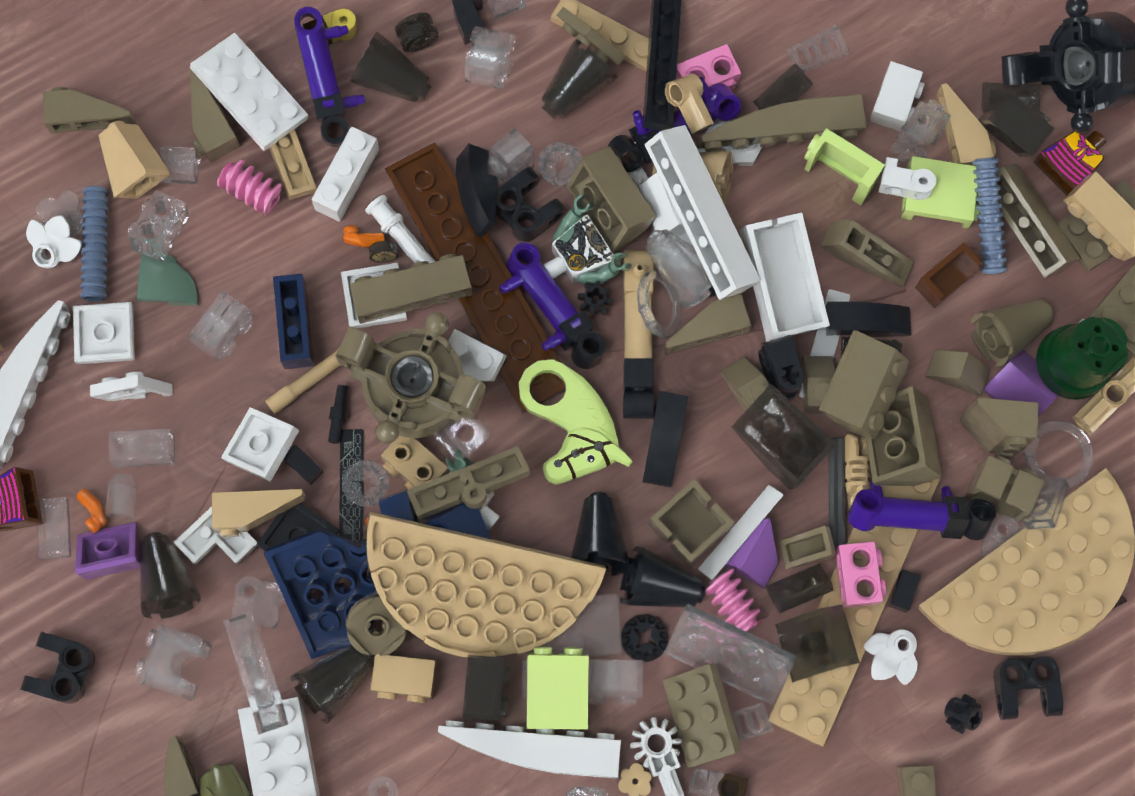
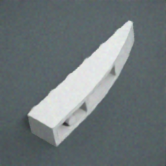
M58 300L34 324L0 369L1 469L13 454L12 444L16 435L19 436L23 431L25 419L23 418L27 409L32 408L37 395L35 390L39 381L42 382L47 375V363L50 356L54 355L58 349V337L62 328L65 329L70 321V309L63 301Z
M446 721L445 726H438L439 734L469 749L517 766L555 774L618 778L621 740H614V734L597 733L596 738H585L584 732L566 731V736L554 735V729H536V733H524V727L506 726V731L494 730L493 724L476 723V729L463 728L464 722Z

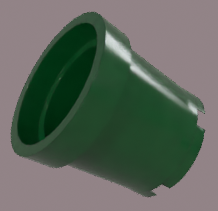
M1089 317L1078 324H1068L1055 329L1043 338L1038 347L1036 363L1039 375L1052 392L1063 398L1072 400L1088 398L1098 392L1108 382L1111 374L1120 369L1126 362L1128 357L1126 347L1128 343L1127 336L1120 325L1108 318ZM1078 343L1082 344V349L1078 347ZM1095 362H1098L1100 364V367H1097L1095 365Z

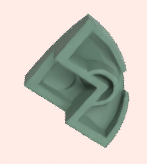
M143 248L136 299L138 302H168L169 305L198 306L197 289L189 272L185 271L172 256L158 250Z

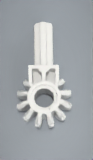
M652 717L650 720L651 729H649L644 721L640 722L639 725L644 734L634 730L632 736L640 739V742L630 743V748H641V751L634 755L635 760L640 759L643 755L646 756L643 766L645 768L649 767L652 777H659L665 796H685L675 769L680 768L677 759L680 752L677 749L671 748L672 745L682 743L680 738L671 739V735L675 734L678 729L673 727L667 732L665 729L669 721L666 719L662 721L660 728H658L656 717ZM658 735L663 739L664 746L660 752H654L649 749L648 739L650 736Z

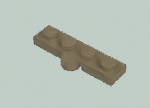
M516 446L407 490V495L420 521L462 503L470 509L481 508L486 503V493L530 476V470L519 446Z

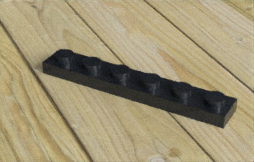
M652 0L642 123L644 128L663 131L673 127L674 106L666 98L665 87L668 82L676 80L681 0Z

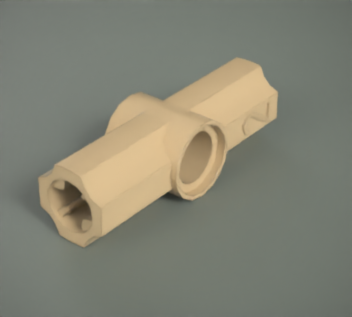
M1135 357L1130 359L1072 417L1075 424L1083 432L1092 435L1135 392ZM1107 390L1115 392L1118 398L1117 402L1111 401L1107 397Z

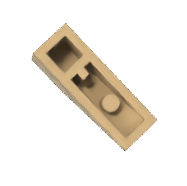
M947 83L941 84L936 97L952 162L976 166L972 164V161H975V159L994 157L996 155V147L994 141L989 139L988 131Z
M302 489L212 493V529L216 533H220L221 537H238L239 532H247L305 501L306 494Z

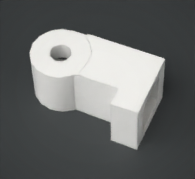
M886 157L878 192L916 200L927 199L932 194L936 184V177L930 170L919 169L914 171L897 167L898 159Z

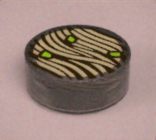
M390 241L373 243L369 247L370 260L377 263L396 260L398 258L397 245Z

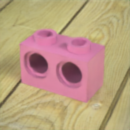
M725 44L677 64L676 79L689 74H695L698 77L704 78L708 88L721 83L733 90L739 84L741 71L728 45ZM724 68L728 74L719 75L715 72V69Z
M875 542L839 545L835 552L843 609L879 605L883 602V597H886L885 580L880 579L878 567H882L880 549H876ZM853 554H863L867 560L866 566H856L852 559ZM863 582L870 587L871 594L869 597H862L858 594V583Z

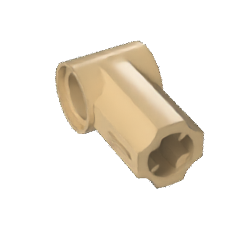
M689 74L668 82L665 87L667 100L673 106L679 107L692 135L714 124L701 97L703 94L702 81L695 74Z

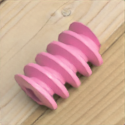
M239 160L236 164L229 162L221 171L217 186L221 189L226 188L227 193L235 194L238 200H245L247 206H254L255 211L263 212L265 217L269 215L280 199L282 184L279 183L274 188H271L273 179L269 177L262 182L264 174L261 171L252 176L254 167L251 165L246 170H243L244 160Z
M732 568L711 581L705 593L707 596L716 594L711 603L713 606L723 605L719 609L718 614L720 616L729 614L724 624L726 626L736 625L731 631V635L737 636L755 628L766 618L756 620L761 610L759 608L749 609L754 599H743L748 590L747 588L737 590L736 587L741 582V579H730V576L735 571Z

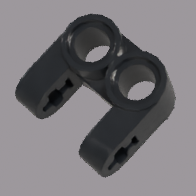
M531 167L525 168L497 189L496 215L509 225L514 237L523 242L534 240L559 221L567 212V209L558 198L553 199L539 210L526 202L522 196L533 189L540 181V177ZM504 199H512L515 202V204L512 206H505L501 203V201ZM530 220L533 225L525 228L519 222Z
M787 335L761 343V350H758V356L769 385L778 397L779 402L785 403L793 400L803 383L804 373L792 336Z
M40 632L36 646L59 653V664L56 673L49 682L25 675L20 690L66 704L78 702L85 693V682L88 673L95 664L94 652L81 643ZM81 651L83 653V661L74 667L71 664V657L75 652ZM66 680H71L73 690L70 694L63 696L61 685Z
M1049 657L1010 659L1000 663L995 668L993 679L997 710L1001 720L1018 718L1016 690L1040 689L1042 709L1046 717L1061 716L1063 714L1060 670L1053 659ZM1037 665H1041L1046 669L1047 677L1044 681L1038 679L1035 674ZM1008 667L1014 669L1017 673L1015 683H1011L1006 679L1005 671Z

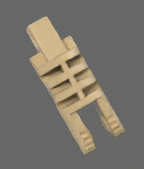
M847 434L845 437V463L847 464L845 466V480H847L845 488L849 510L859 491L871 489V482L869 481L872 479L866 437L862 436L858 440L857 436L853 434Z

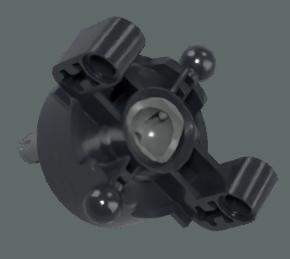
M1068 0L1065 9L1070 17L1063 20V24L1055 31L1049 45H1040V51L1001 56L1003 85H1021L1041 81V85H1051L1059 100L1067 106V111L1075 113L1070 123L1073 131L1078 134H1086L1093 128L1094 123L1089 113L1118 108L1135 98V23L1126 16L1116 12L1105 11L1086 14L1089 7L1087 0Z

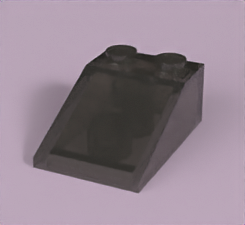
M769 384L731 426L764 466L789 490L797 488L836 445L831 438L772 384Z

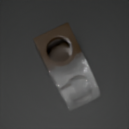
M693 768L688 792L699 796H745L748 779L713 770Z

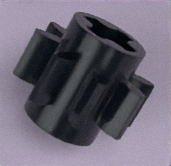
M597 281L596 285L592 286L585 283V294L578 293L577 295L578 300L584 301L580 306V311L587 310L590 312L591 318L597 313L605 316V305H613V300L606 298L610 294L611 288L603 289L600 286V281ZM593 295L599 296L597 304L591 303Z
M964 694L962 699L957 697L950 699L944 711L947 718L946 723L951 725V729L961 734L965 732L966 728L970 731L975 730L980 725L983 717L982 711L979 710L981 705L976 703V699L967 694Z

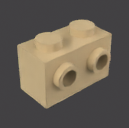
M399 436L381 454V458L385 462L382 467L394 478L397 475L402 477L406 481L404 487L407 490L449 474L448 467L415 438Z

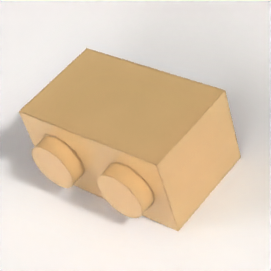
M377 654L374 659L370 690L373 693H377L378 699L395 700V695L407 696V702L425 704V699H432L437 663L435 660L391 655L380 656Z

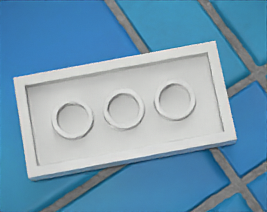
M233 33L190 63V69L263 151L308 120V114L236 33Z

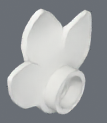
M63 215L51 218L45 226L34 219L28 224L26 236L29 243L33 246L32 257L38 266L46 269L53 268L60 261L68 262L73 260L80 252L82 242L69 237L70 225ZM45 249L50 251L51 258L46 256Z
M897 629L891 634L879 632L872 635L865 642L864 649L875 655L871 665V676L874 680H885L896 675L903 685L911 682L917 671L918 663L914 656L917 641L910 631ZM901 639L907 641V646L903 650L898 648V642Z

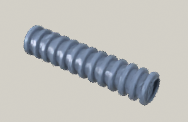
M996 157L980 158L972 161V164L976 165V170H973V174H976L977 179H974V183H977L975 192H978V197H975V201H979L976 210H979L980 213L977 215V219H980L978 228H981L978 236L982 238L979 246H982L980 255H983L981 261L984 264V268L981 269V272L984 274H997L1008 270L1007 266H1004L1007 257L1003 255L1006 252V248H1003L1005 239H1002L1005 231L1001 230L1004 222L1000 218L1003 217L1000 208L1003 206L999 203L1002 195L998 193V190H1001V186L998 185L1000 177L997 176V172L1000 169L996 167V163L999 162V159Z
M88 186L83 189L85 197H83L82 201L85 204L82 207V211L85 213L82 215V220L85 221L82 224V228L85 231L82 232V237L84 238L82 246L84 248L81 250V254L84 257L81 258V263L84 265L81 266V272L84 274L81 275L83 283H81L80 288L83 291L80 293V297L86 301L98 302L107 298V294L104 292L107 289V285L104 283L107 281V276L104 275L107 272V267L104 265L108 263L107 258H105L108 254L107 249H105L108 246V242L105 240L108 238V233L105 232L108 230V224L105 222L109 219L108 215H106L109 212V208L106 206L109 203L107 198L109 190L101 186Z

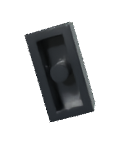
M294 445L284 457V461L310 485L323 473V470L297 445Z
M902 570L899 573L888 607L905 613L908 612L921 576Z

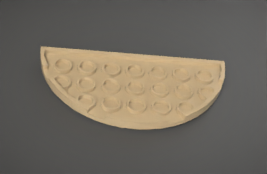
M1105 468L920 604L918 609L929 621L946 634L949 633L953 637L965 642L968 646L996 654L1034 655L1038 652L1062 648L1082 638L1098 626L1112 611L1126 587L1133 566L1135 553L1133 521L1129 506L1116 480Z
M374 512L369 514L366 536L367 559L372 580L383 604L405 630H409L416 637L423 640L425 644L442 652L460 657L495 659L496 656L513 653L518 655L553 640L577 620L576 617L583 611L588 602L593 600L606 571L605 565Z

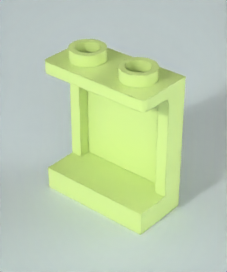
M827 128L821 136L815 135L804 157L807 160L804 168L806 171L810 172L816 161H821L856 183L858 187L852 200L861 206L876 185L885 167V164Z
M912 156L907 169L914 171L919 169L930 170L936 177V184L932 194L927 199L916 200L903 197L900 219L912 220L914 215L960 222L963 223L962 228L968 229L973 221H977V215H979V210H976V206L979 204H976L975 197L978 192H975L977 183H974V179H977L976 174H973L976 166Z
M534 647V652H528L527 729H588L589 655L582 652L581 647H565L564 652H552V647Z

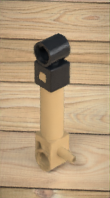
M624 250V254H627V256L624 257L623 265L630 263L632 267L629 271H623V419H653V250Z

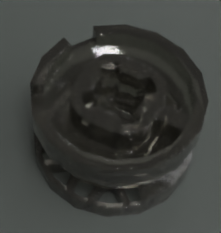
M421 12L402 19L395 26L394 29L397 37L401 39L400 44L403 51L417 52L437 41L439 33L436 27L432 26L433 20L429 13Z

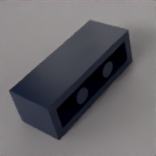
M303 274L273 276L280 361L284 369L314 366L307 288Z

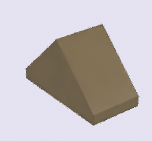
M935 350L926 378L981 397L990 368L969 352Z
M829 525L779 540L786 569L830 561L836 555Z

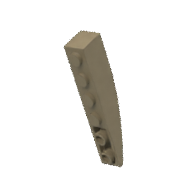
M862 94L804 99L761 109L727 122L702 135L695 143L697 149L705 148L706 152L721 150L724 146H732L733 149L737 150L748 148L749 144L760 143V147H770L782 141H787L788 145H795L804 142L805 139H813L816 134L821 136L826 128L845 140L857 138L858 134L867 127Z

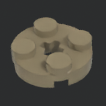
M378 593L357 601L351 607L346 617L348 639L352 646L362 654L387 655L395 651L404 641L406 630L393 618ZM373 619L383 620V630L380 632L377 629L370 631V621Z

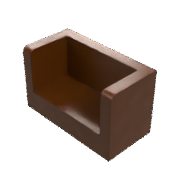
M963 242L921 277L915 288L935 308L976 274L983 263Z

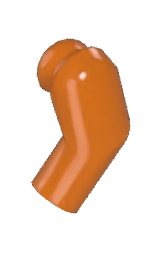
M348 225L343 228L344 236L342 238L347 245L364 248L384 246L383 233H358V227L355 225Z
M80 490L76 495V499L92 516L85 521V524L91 532L96 533L100 528H104L107 522L102 503L89 490Z

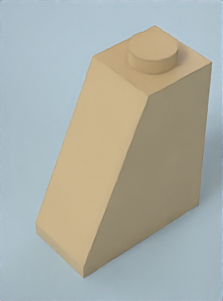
M115 121L110 123L108 128L98 135L114 198L138 199L170 175L169 170L138 125L125 124L124 121Z

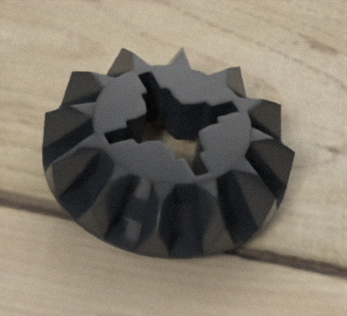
M649 614L635 615L625 623L621 632V644L624 651L629 657L640 662H650L659 658L666 650L669 641L665 625L659 618ZM653 628L650 639L653 640L656 646L644 643L643 646L641 645L637 648L640 637L634 629L644 633L646 630Z

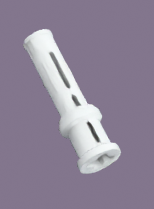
M385 195L379 196L367 206L365 212L377 220L381 225L380 230L383 233L390 234L414 263L427 261L428 263L436 262L403 223V216L400 213H396L387 203L388 198Z

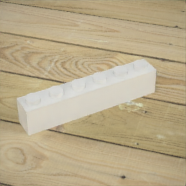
M686 125L660 131L644 145L719 300L746 291L760 282L761 279Z

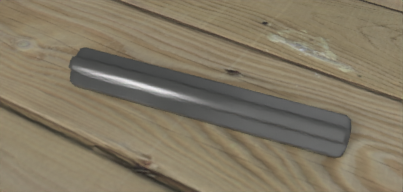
M840 437L830 438L828 442L829 527L835 549L839 545H846L845 439Z

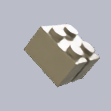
M989 455L977 466L964 497L970 501L973 499H983L989 503L992 502L994 497L998 499L995 505L996 513L1014 522H1019L1031 513L1044 480L1037 478L1038 474L1030 469H1014V466L1010 465L1011 462L1002 456L994 455L992 457Z
M695 479L658 510L648 523L665 543L672 540L670 548L688 567L726 534L735 523L717 503L711 507L709 512L706 507L710 504L712 497Z

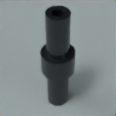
M337 385L334 407L330 408L329 419L331 420L328 442L332 444L340 443L342 425L347 419L348 409L345 407L349 387L345 385Z

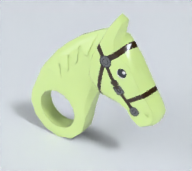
M555 360L537 361L525 369L519 381L520 401L529 413L561 427L568 433L559 452L543 464L544 476L549 483L554 485L563 484L597 472L615 463V461L628 467L633 463L629 456L619 447L613 420L605 404L584 377ZM543 373L557 375L563 380L566 387L564 397L552 406H544L537 403L530 394L532 380Z

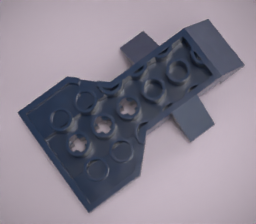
M407 489L378 501L381 514L492 539L479 508L470 509L462 503L419 521L408 498ZM320 528L265 549L264 555L311 659L352 645L347 635L346 617L351 607L357 601L377 593L371 573L366 572L369 567L366 539L356 543ZM340 577L350 579L349 586H346L345 583H339ZM312 589H321L323 591L321 597L317 593L312 594ZM373 619V620L370 621V623H371V626H370V628H369L370 631H371V628H372V625H373L375 619Z

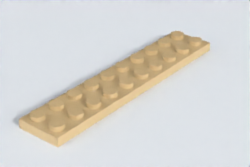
M940 478L917 486H881L883 496L931 501ZM875 526L870 531H861L853 527L846 544L875 542L876 549L881 551L882 567H878L880 579L885 580L886 597H883V602L879 605L843 609L836 565L767 722L815 745L824 746L864 655L865 649L863 646L874 632L918 529ZM860 553L853 554L854 564L858 567H865L867 564L865 556ZM863 582L857 584L858 594L862 597H869L871 594L870 587Z

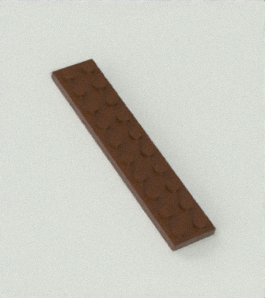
M434 142L386 167L385 172L435 260L440 261L439 258L448 254L463 255L472 288V296L460 298L458 301L482 343L507 355L499 373L521 412L525 413L527 409L520 401L519 381L525 369L541 360H555L560 363L561 361L553 348L547 351L543 350L541 345L547 340V336L520 289L517 287L505 294L500 291V285L512 278V275L487 232L482 238L477 237L462 206L457 180ZM543 373L536 376L530 385V394L539 404L566 390L563 380L552 373Z

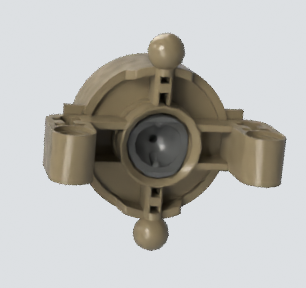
M434 312L428 315L425 320L426 329L413 328L411 331L400 332L386 338L379 344L375 343L369 334L359 329L348 327L336 353L338 363L352 371L350 378L362 382L367 405L373 417L379 423L375 431L376 437L382 443H393L399 436L408 438L427 437L440 432L452 421L460 423L462 418L475 419L486 394V386L478 379L464 374L458 355L450 343L440 336L446 332L449 325L447 317L442 313Z

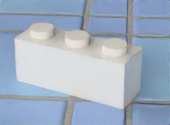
M351 126L311 199L316 211L341 222L379 152L377 138Z

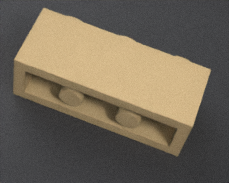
M1097 172L1086 176L1063 199L1068 205L1069 212L1073 216L1081 218L1088 225L1089 232L1094 237L1101 238L1107 244L1108 251L1115 258L1122 261L1133 258L1135 256V210Z

